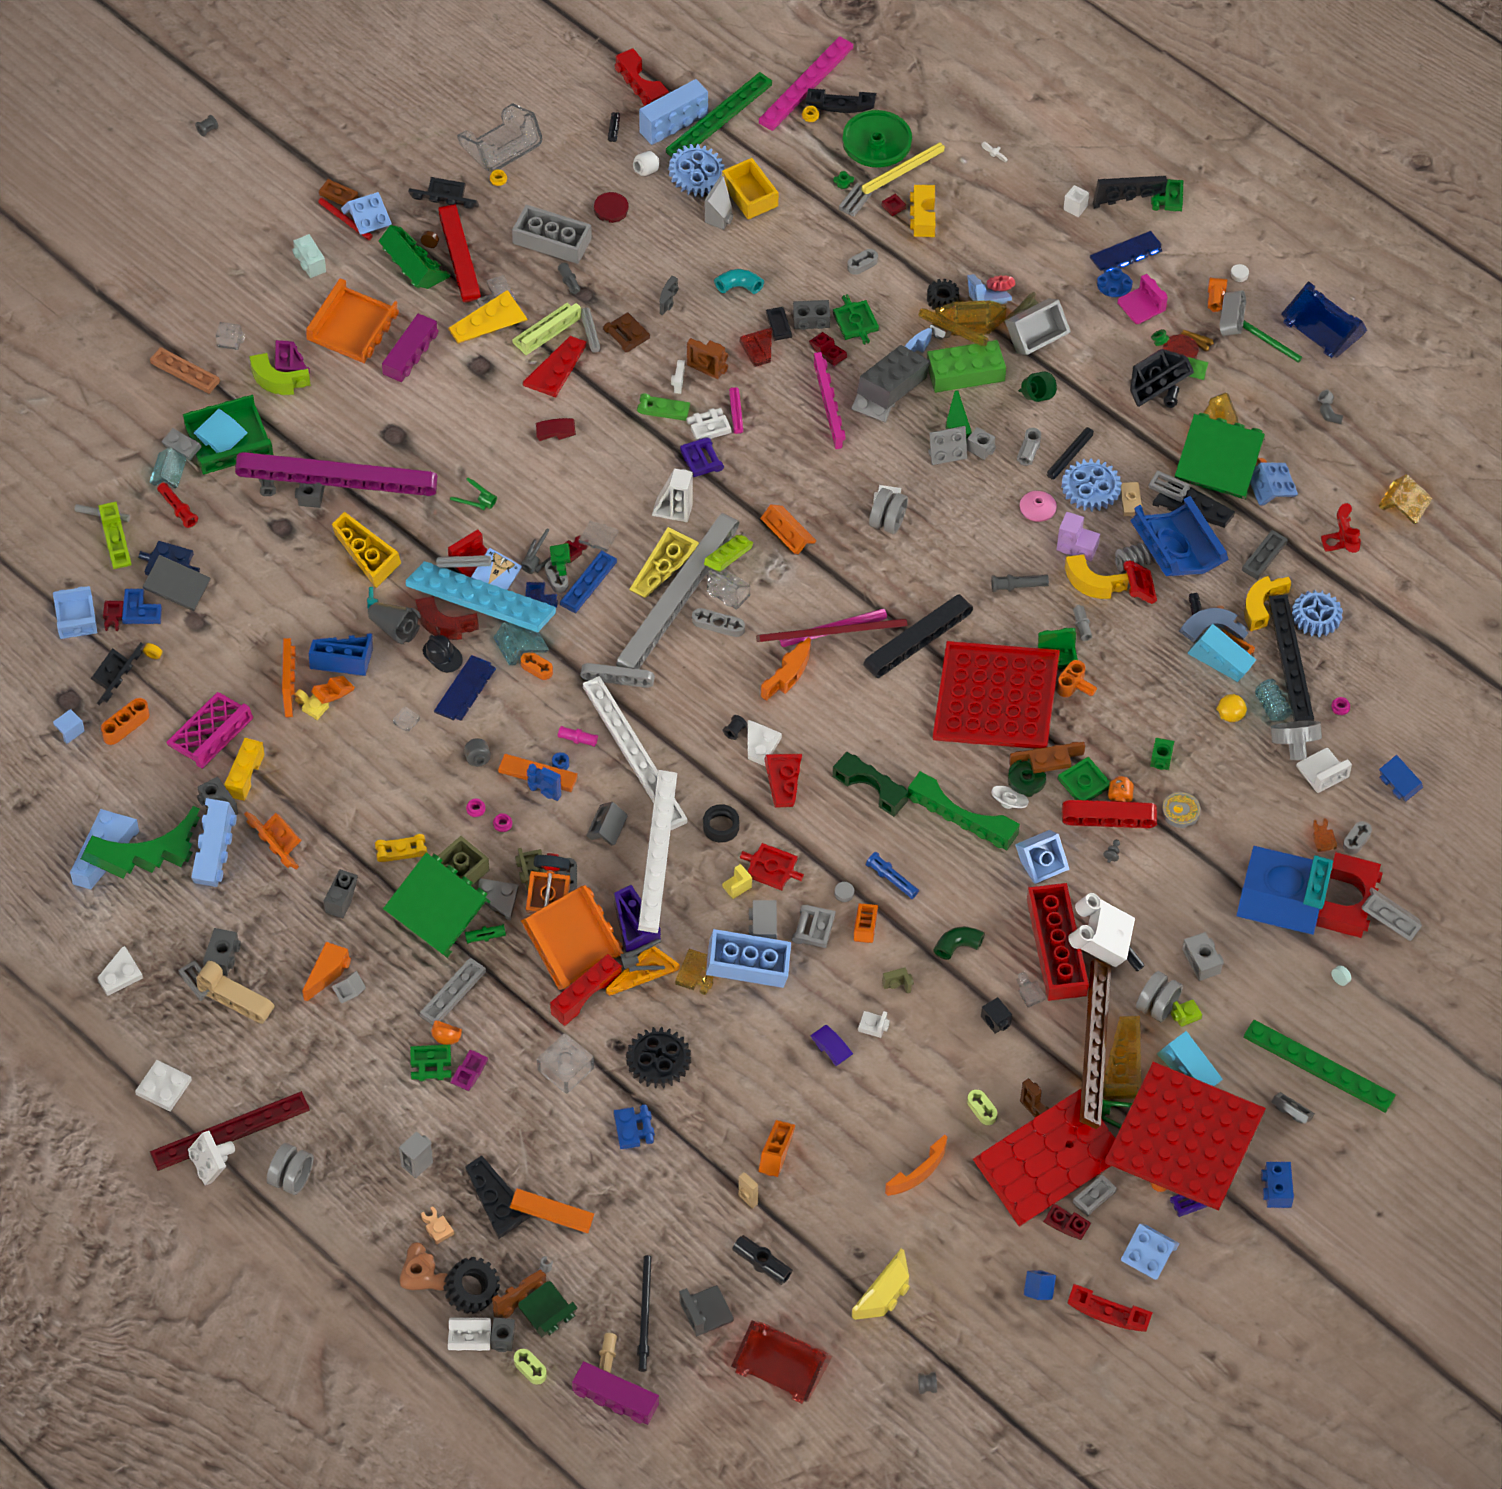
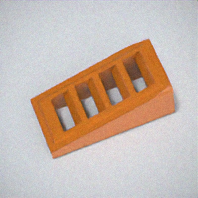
M858 904L854 941L873 943L878 905Z

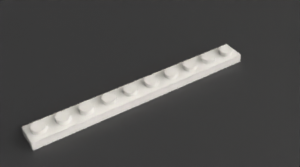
M600 676L583 683V689L654 803L658 770ZM675 798L671 830L687 823V817Z
M658 770L638 925V930L658 933L677 781V773Z

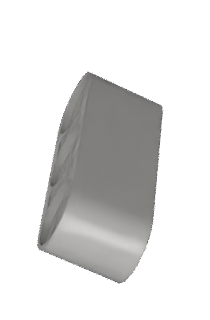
M1243 290L1226 292L1224 294L1220 319L1222 336L1242 333L1246 307V295Z

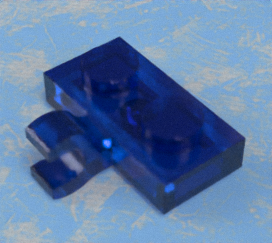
M545 582L526 583V597L557 608V594L545 595Z

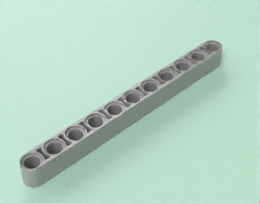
M724 513L719 515L620 654L616 663L617 667L639 669L709 571L710 567L704 565L705 558L734 536L739 527L738 520Z

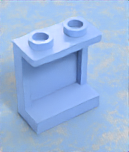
M90 586L53 592L60 639L98 633Z

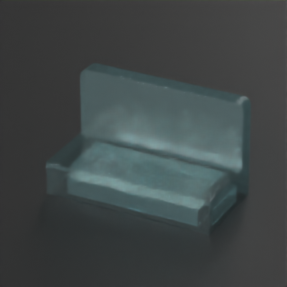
M170 447L160 452L150 483L156 486L165 481L173 488H177L186 458Z

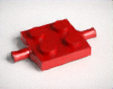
M762 843L754 855L744 851L740 855V859L750 862L747 872L751 875L752 880L781 891L790 878L802 881L804 874L794 871L798 856Z

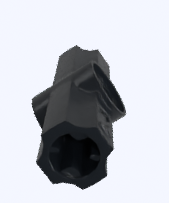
M744 1235L740 1236L732 1247V1250L750 1262L757 1272L765 1273L781 1285L785 1284L792 1274L793 1270L774 1257L768 1248L760 1247ZM765 1258L766 1261L761 1262L758 1259Z

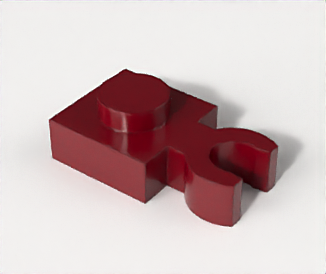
M580 535L575 537L574 542L570 540L565 542L569 545L571 562L581 556L582 551L588 548L589 541L586 540L581 543L582 536Z
M105 601L103 619L106 620L104 622L105 631H108L111 625L115 626V631L119 630L118 621H122L124 601Z

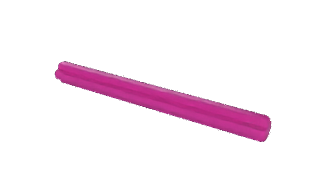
M879 609L810 629L877 622L887 619V613L885 609ZM827 635L811 636L809 638L812 640ZM808 637L779 641L782 647H787L804 641Z

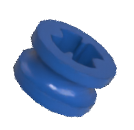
M561 752L556 753L552 757V767L567 770L569 768L568 755Z

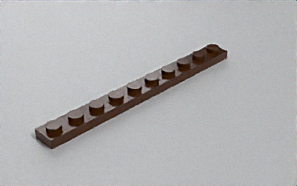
M1096 958L1090 962L1079 1122L1094 1129L1101 1126L1111 966Z

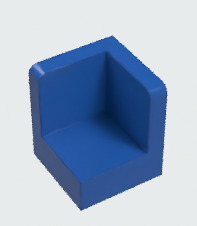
M1043 1270L1027 1271L1024 1295L1036 1300H1052L1056 1275Z

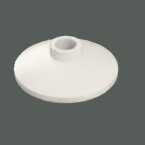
M995 786L991 791L992 796L1004 808H1025L1028 805L1027 797L1024 794L1017 793L1010 787Z

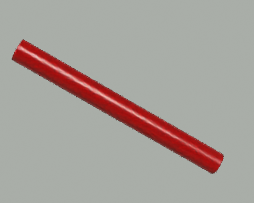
M323 197L319 199L318 203L359 233L355 221L343 214V212ZM370 232L362 235L367 240H371L373 237Z

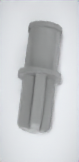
M1077 605L1073 608L1076 619L1075 626L1079 629L1081 640L1088 641L1092 638L1089 627L1090 620L1086 616L1084 606Z

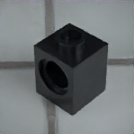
M997 997L982 1006L981 1018L996 1034L1010 1027L1012 1013Z

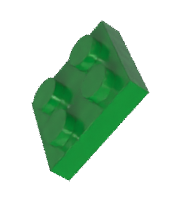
M1089 757L1065 770L1057 778L1075 800L1090 801L1107 791L1110 784L1107 777Z

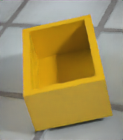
M753 158L722 170L728 194L747 219L778 207L779 192Z

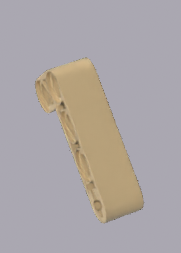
M207 961L197 976V988L201 993L208 989L209 992H207L206 996L258 1023L263 1024L275 1007L269 999L223 976L222 968L213 961Z

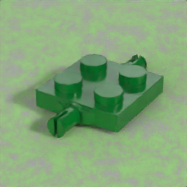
M846 294V297L843 295L842 300L845 305L833 309L834 318L845 340L860 337L863 344L866 345V343L870 342L867 334L879 331V325L867 300L851 302L849 295Z

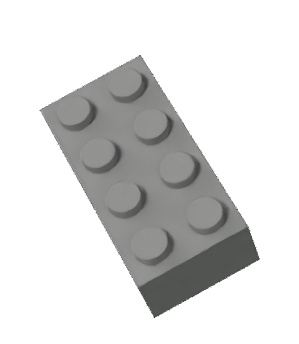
M525 205L512 229L513 244L578 264L592 239V230L590 224Z

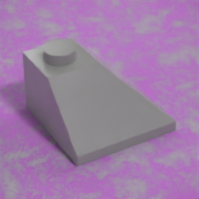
M720 176L705 199V223L724 230L727 224L732 222L733 214L724 176Z

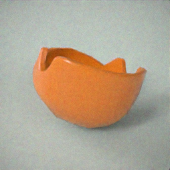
M435 1020L431 1033L438 1043L453 1045L460 1040L462 1029Z

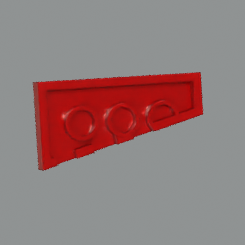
M569 336L523 381V386L556 398L586 348V341Z

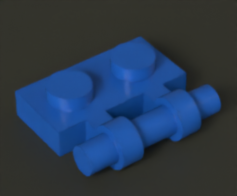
M530 764L527 769V782L530 790L536 791L539 788L541 789V794L546 798L558 801L561 797L560 774L545 767L541 770L535 764Z
M647 1105L640 1106L639 1114H635L634 1107L614 1110L620 1150L640 1147L639 1139H646V1144L654 1143L653 1136L655 1132L654 1128L651 1127L650 1120L652 1116L651 1112L648 1111ZM637 1123H643L642 1130L637 1129Z

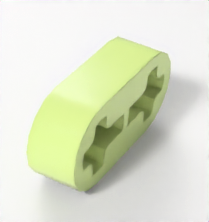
M972 1090L968 1094V1106L982 1124H994L997 1120V1109L984 1092ZM973 1098H980V1104L978 1103V1101L973 1102ZM985 1111L987 1112V1114L992 1113V1117L990 1118L989 1116H984Z
M519 1349L514 1354L516 1368L531 1383L536 1385L542 1384L547 1377L545 1366L529 1350ZM519 1357H522V1358H526V1357H527V1363H528V1365H527L524 1361H521V1362H520V1358H519ZM532 1368H533L537 1373L541 1371V1376H540V1377H539L538 1375H535V1376H534V1375H533V1370H532Z

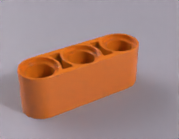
M136 698L107 719L101 725L103 741L108 745H114L147 721L150 716L147 701L143 698Z

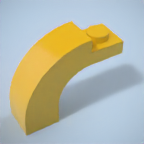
M1084 554L1066 557V575L1070 583L1081 593L1093 598L1111 599L1112 592L1127 590L1129 582L1127 573L1101 576L1089 569Z
M1269 576L1258 580L1250 588L1244 608V619L1249 631L1267 627L1269 614L1264 603L1268 600L1269 596L1284 595L1290 592L1291 580L1289 577L1277 578L1271 582Z

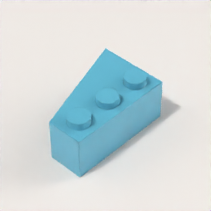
M1214 624L1198 638L1187 652V654L1236 682L1247 673L1256 661L1253 656Z
M1187 1031L1157 1053L1171 1069L1204 1083L1215 1086L1223 1080Z

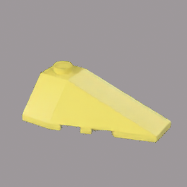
M668 527L629 590L646 598L689 559L699 543Z

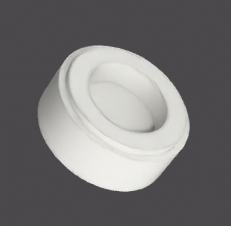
M1237 264L1232 267L1231 278L1234 281L1243 282L1247 280L1249 269L1245 265Z

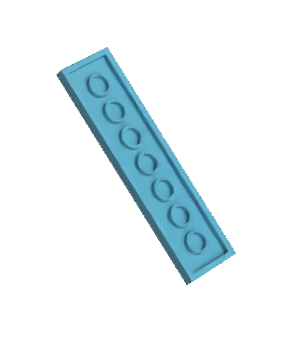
M425 561L406 579L407 587L535 632H539L556 613V607L508 591L481 580H475L447 568H439L437 565Z

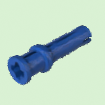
M874 852L868 858L866 866L872 867L877 871L878 876L887 878L909 896L910 899L916 897L919 889L892 868V864L884 861L878 852Z

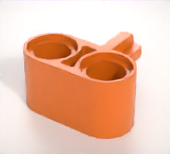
M1074 660L1070 662L1059 676L1057 693L1060 696L1070 697L1077 689L1089 696L1095 694L1097 687L1084 680L1085 664L1082 661Z

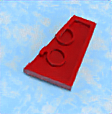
M766 754L764 760L774 807H793L796 800L802 754Z

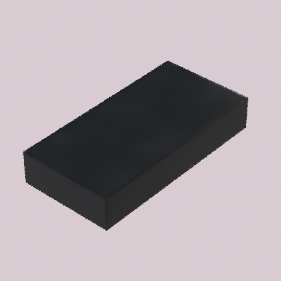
M784 307L767 309L766 316L774 341L792 338Z

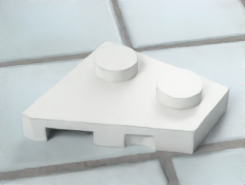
M748 720V759L766 766L764 758L766 754H773L782 738V733Z
M125 946L120 949L98 976V981L107 996L143 979L142 973Z

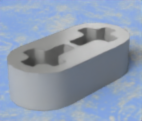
M867 249L851 257L848 260V271L851 274H860L875 266L878 262V253L873 249Z
M551 560L545 564V573L553 591L557 593L565 592L568 589L567 576H559L557 565L553 566Z
M1362 821L1355 824L1343 843V849L1346 853L1354 855L1361 850L1371 835L1372 829L1370 824ZM1365 830L1361 835H1358L1359 831ZM1354 840L1356 841V845H1353L1352 847L1349 846V844H1352Z

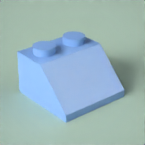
M1048 830L1015 844L1020 861L1034 884L1069 870L1059 834Z

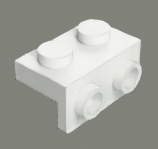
M449 1318L448 1350H490V1318Z

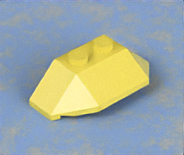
M900 1248L898 1253L852 1308L853 1319L884 1316L888 1310L892 1311L895 1308L900 1295L904 1296L910 1287L908 1285L909 1273L905 1252L902 1248Z

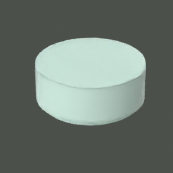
M1339 965L1332 970V977L1337 984L1345 986L1351 981V974L1344 966Z

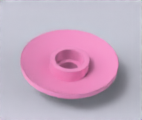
M1043 491L1029 492L1020 501L1021 513L1027 519L1035 522L1049 520L1054 516L1057 508L1055 499Z

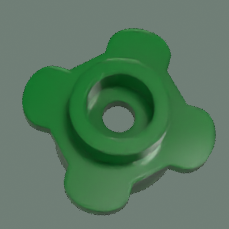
M841 171L837 177L833 178V181L837 183L839 188L847 189L854 182V177L849 176L846 171Z

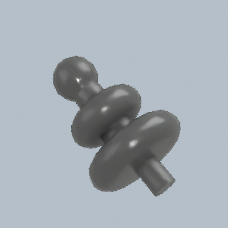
M1117 839L1103 853L1104 857L1108 859V863L1118 861L1119 859L1118 854L1120 850L1118 846L1120 841Z

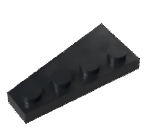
M1168 482V483L1171 484L1172 486H1175V487H1177V488H1179V489H1181V490L1183 489V488L1180 487V486H1177V485H1175V484H1173V483ZM1192 487L1187 490V494L1183 497L1182 502L1159 493L1152 504L1156 507H1159V505L1167 507V510L1174 511L1185 505L1184 499L1191 496L1206 521L1223 528L1227 526L1235 515V511Z
M482 1155L465 1166L466 1172L498 1239L531 1217L530 1214L510 1208L515 1193Z

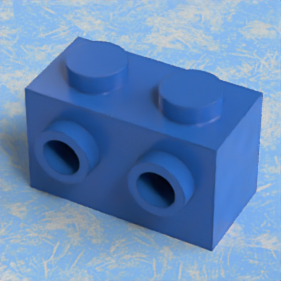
M1395 755L1379 769L1381 775L1379 778L1386 786L1389 784L1393 788L1392 792L1398 799L1402 798L1406 802L1423 788L1419 778L1398 755Z
M1266 1162L1265 1169L1261 1170V1181L1265 1182L1262 1195L1263 1200L1267 1202V1208H1292L1294 1193L1291 1162Z

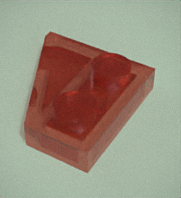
M771 327L740 337L739 342L754 367L771 362Z

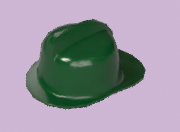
M1047 371L1032 373L1022 381L1018 392H1022L1027 400H1033L1034 402L1045 401L1054 397L1057 391V383L1054 376Z

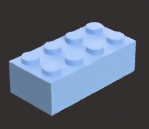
M695 79L640 108V133L653 145L704 118L708 114V91Z
M713 929L709 940L706 975L784 988L789 972L791 942Z

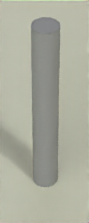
M75 505L76 512L100 516L98 508ZM119 513L121 521L129 522L130 515Z

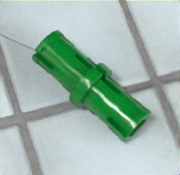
M504 924L487 928L482 926V929L465 932L467 944L483 940L488 942L489 939L506 936ZM489 932H494V933H491V934H486V935L477 936V935H479V934H485V933H489Z

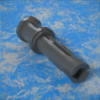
M1011 574L1003 577L991 576L992 592L1005 589L1012 591L1014 588L1049 586L1048 574L1013 577Z

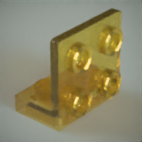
M1406 474L1393 481L1379 507L1383 511L1390 507H1396L1413 524H1417L1430 504L1432 497Z

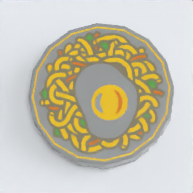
M1184 792L1172 793L1167 796L1162 807V815L1165 817L1166 822L1178 828H1186L1191 824L1194 825L1198 821L1201 811L1199 801L1194 796Z

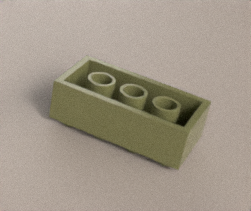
M462 836L458 837L438 855L443 860L441 862L442 865L445 867L448 865L452 866L458 871L456 874L458 877L462 878L465 876L473 882L471 886L490 871L489 858Z

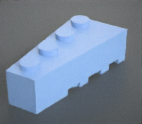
M100 809L70 871L73 885L92 889L106 872L80 859L91 836L93 835L112 842L129 843L132 837L139 833L137 819Z

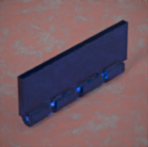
M1149 231L1090 255V259L1100 271L1103 270L1105 273L1113 268L1119 267L1121 269L1131 265L1133 261L1136 263L1146 259L1148 254L1153 256L1162 252V244L1152 231Z
M471 655L435 708L434 713L453 721L455 718L462 721L469 711L468 708H471L496 668L491 665V662Z

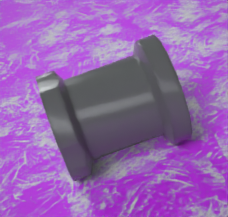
M209 115L202 122L195 124L197 131L203 137L209 131L218 129L219 126L212 115Z
M259 479L261 483L260 494L262 496H273L276 494L275 480Z

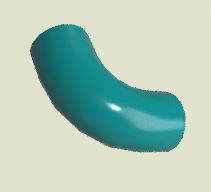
M733 269L716 277L714 284L721 293H726L734 287H744L751 293L756 294L762 289L764 280L749 270Z

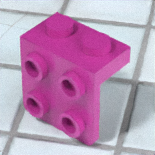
M1148 274L1141 276L1140 287L1118 298L1117 303L1135 324H1140L1166 311L1168 297L1166 292L1158 287L1156 281L1151 279Z

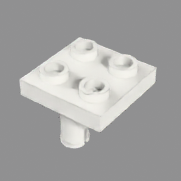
M210 1131L203 1132L188 1149L189 1157L194 1162L197 1174L202 1179L204 1185L211 1184L226 1168L224 1162L228 1159L227 1155L235 1152V1146L231 1141L216 1146Z

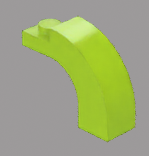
M267 353L249 356L255 381L263 389L271 393L293 395L294 388L311 386L308 369L280 372L270 365Z

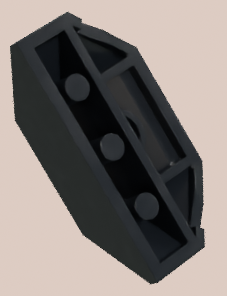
M1160 349L1134 365L1130 392L1137 407H1140L1193 374L1194 370L1188 357Z

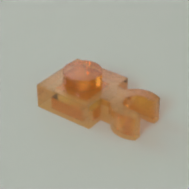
M1326 818L1323 819L1322 826L1317 824V820L1313 821V829L1316 831L1313 833L1317 852L1337 849L1333 829L1327 830L1328 820Z

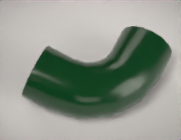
M967 926L952 928L945 932L937 941L933 952L938 957L949 960L956 948L960 946L979 950L985 932Z

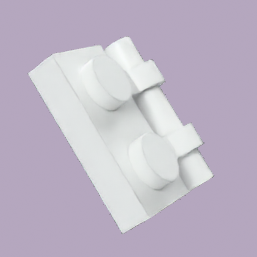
M712 408L708 412L695 413L693 416L686 418L688 425L692 424L691 431L696 441L707 437L712 439L731 433V427L721 408Z

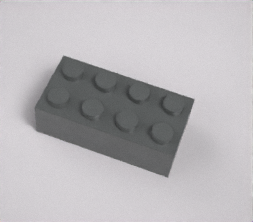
M900 345L860 376L857 394L888 409L927 378L930 360Z

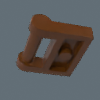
M629 312L612 322H607L603 326V330L621 345V349L624 352H629L650 339V334ZM615 329H618L629 341H626Z

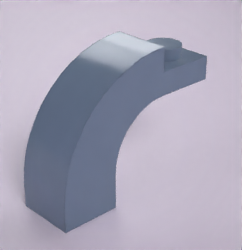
M1209 608L1195 613L1179 630L1181 634L1192 642L1199 637L1204 629L1212 624L1224 628L1241 640L1248 634L1244 625L1239 622H1233L1238 615L1221 608Z

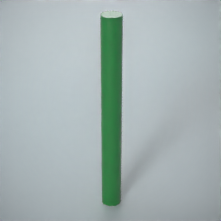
M1243 321L1244 329L1299 363L1302 356L1247 321Z

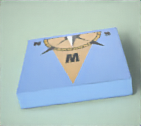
M489 548L485 556L491 557V566H478L471 578L508 590L522 566Z

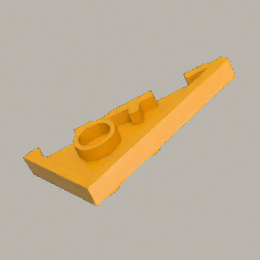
M653 946L638 956L639 963L636 966H665V969L630 972L629 968H627L606 988V994L611 996L678 971L680 964Z

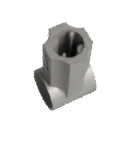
M1032 427L1026 430L1025 438L1017 456V461L1021 465H1032L1041 442V431Z

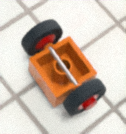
M553 853L535 856L534 866L546 870L547 873L531 871L526 904L527 913H535L569 893L570 876L555 874L557 871H567L569 869V859L559 857L558 854Z

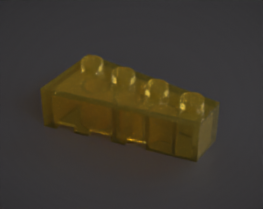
M1140 1016L1119 1017L1113 1046L1109 1054V1061L1105 1069L1103 1099H1135L1142 1085Z

